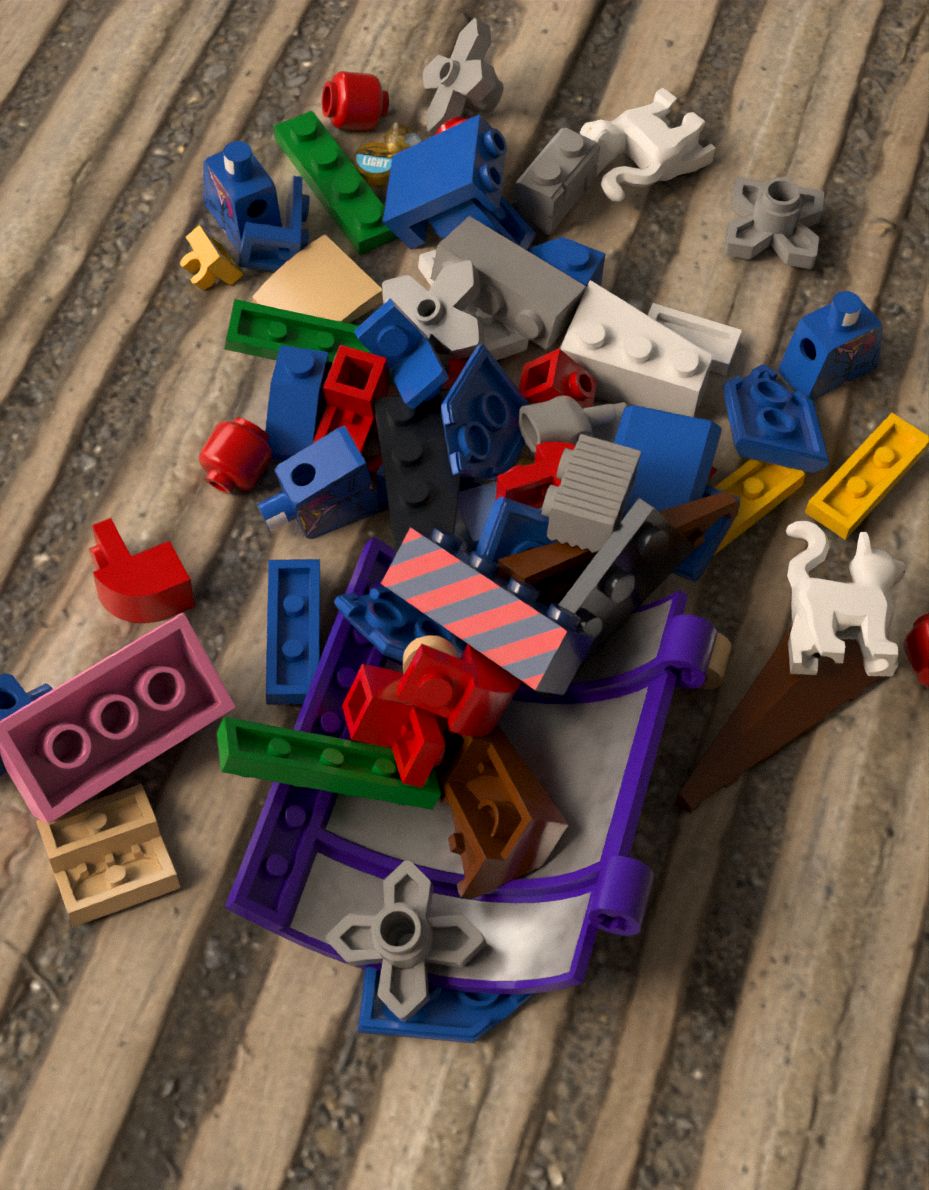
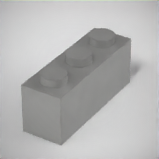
M470 216L438 244L430 279L435 281L445 265L471 260L478 270L480 294L471 304L511 329H515L523 337L528 338L545 350L570 326L586 289L585 285Z

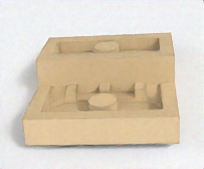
M324 234L283 264L253 295L252 300L256 304L350 323L383 303L382 288Z
M142 784L79 805L49 824L42 820L36 821L72 927L180 889L176 871L161 837L157 820Z

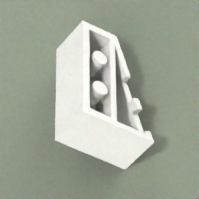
M591 280L560 347L563 352L597 380L594 397L615 404L625 402L627 407L636 405L690 417L696 416L704 396L713 357L708 352Z

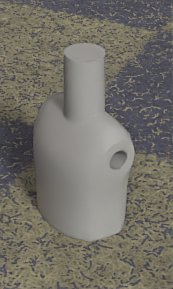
M565 395L557 396L542 403L522 406L519 411L521 434L527 446L534 453L536 452V444L545 442H565L576 445L580 434L592 436V427L613 424L616 421V411L612 404L582 408L572 397Z

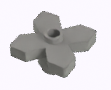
M474 18L459 33L451 58L437 55L423 70L424 89L435 95L426 113L427 130L433 134L447 121L461 116L463 107L476 113L481 111L489 113L501 100L504 89L503 83L498 80L494 67L483 61L492 43L490 26L477 18Z
M736 178L730 209L741 218L728 224L724 254L731 257L752 259L771 246L787 266L812 269L817 257L819 237L808 227L820 222L824 192L817 189L798 187L796 183L786 178H773L766 182V184L760 180Z
M471 260L445 265L429 291L410 275L383 281V304L391 298L428 336L437 354H453L457 359L470 357L478 345L483 343L485 346L482 324L477 318L463 312L480 294L478 270Z
M410 860L402 862L383 880L384 908L376 916L349 913L326 935L327 942L350 966L382 963L377 996L402 1022L409 1021L430 1000L427 963L464 967L486 946L483 935L463 914L429 917L434 886ZM408 933L414 934L407 944L398 946L399 939L403 935Z

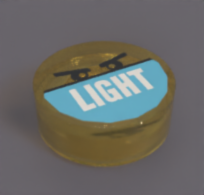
M394 123L384 136L385 144L393 154H397L423 141L417 133L401 123Z
M382 142L364 144L354 154V167L368 185L379 186L389 183L392 156L397 154L393 147Z

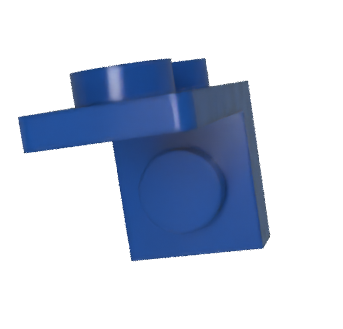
M293 176L286 203L285 227L245 223L239 251L238 267L276 272L289 259L308 246L309 229L301 228L302 222L307 221L310 196L302 194L303 177Z
M391 298L354 330L357 339L372 354L387 358L392 378L404 403L410 409L416 408L421 402L434 398L441 390L443 383L449 378L428 336Z

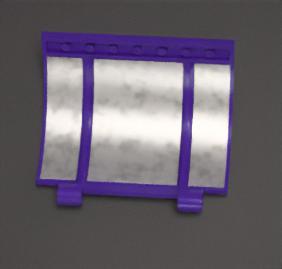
M375 537L369 540L363 547L346 594L355 593L358 597L369 595L373 588L384 586L381 582L395 558V549ZM679 590L661 600L638 607L578 668L564 696L552 694L546 700L522 682L520 683L500 718L498 726L569 824L542 867L513 879L477 898H461L457 888V883L465 878L461 856L450 851L448 837L456 833L452 810L450 806L441 804L440 797L433 810L273 782L225 908L302 947L348 964L327 942L326 935L349 913L376 916L384 908L383 880L402 862L410 860L434 886L429 917L463 914L483 935L486 941V946L464 967L427 963L429 986L474 993L531 994L561 990L582 984L598 929L622 936L635 935L641 930L655 875L648 865L629 858L674 687L694 689L704 684L717 637L715 627L701 617L683 615L688 595ZM339 610L293 730L354 741L350 737L342 704L362 663L403 673V662L383 655ZM408 933L403 935L399 939L398 946L407 944L414 934ZM382 963L354 967L364 970L365 967L377 969V974L381 975Z

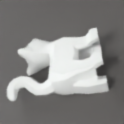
M661 88L655 93L652 104L626 110L613 121L597 120L587 122L581 128V135L596 141L600 146L599 159L596 163L598 165L597 175L619 153H625L640 168L617 167L603 176L601 182L602 189L605 195L612 201L620 202L625 198V193L619 185L625 184L644 188L653 185L657 181H667L677 175L695 172L713 162L716 148L712 144L704 148L698 144L700 132L705 125V121L694 112H690L684 116L681 126L672 129L669 127L670 121L665 115L670 113V109L676 103L677 98L665 88Z
M796 521L788 525L786 530L787 536L805 540L809 545L805 551L799 553L789 562L787 573L792 588L791 608L793 621L788 642L790 674L816 675L818 671V658L814 657L813 654L817 652L821 656L832 658L835 663H843L845 642L840 639H856L860 646L867 675L892 677L898 667L897 658L899 653L897 644L889 641L887 638L894 612L891 589L895 583L904 578L905 564L903 561L893 559L885 549L871 547L867 532H861L856 555L849 564V570L854 583L811 578L809 571L825 561L830 545L827 535L816 524L808 521Z

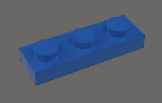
M320 559L268 560L266 704H303L320 661Z

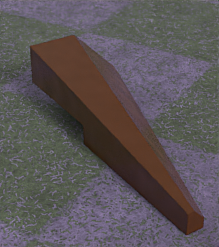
M722 492L658 512L697 548L705 542L703 532L722 517L732 520L738 515L739 500L726 492ZM558 541L498 559V564L501 566L498 574L510 581L511 577L518 578L538 589L541 593L537 600L547 607H550L551 603L559 605L598 551L592 553L588 548L582 550L578 545L571 547L568 542L561 544Z
M791 626L677 794L675 804L685 811L692 813L703 800L722 787L728 788L742 773L760 761L762 763L767 761L823 722L826 716L848 700L852 702L862 695L865 688L883 677L867 675L857 640L840 639L845 642L843 663H835L832 658L821 656L817 652L813 654L814 657L818 658V671L816 675L790 674L788 642L792 630Z

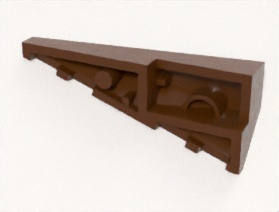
M448 723L443 733L445 753L439 766L435 767L441 793V804L451 807L456 833L448 837L450 851L461 856L465 878L457 883L458 892L461 898L474 899L542 867L569 824L498 724L492 733L486 736L472 737L449 731Z

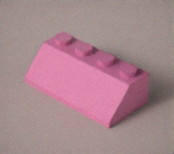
M181 613L1 720L0 755L8 774L32 815L49 824L233 710L236 706L184 613Z

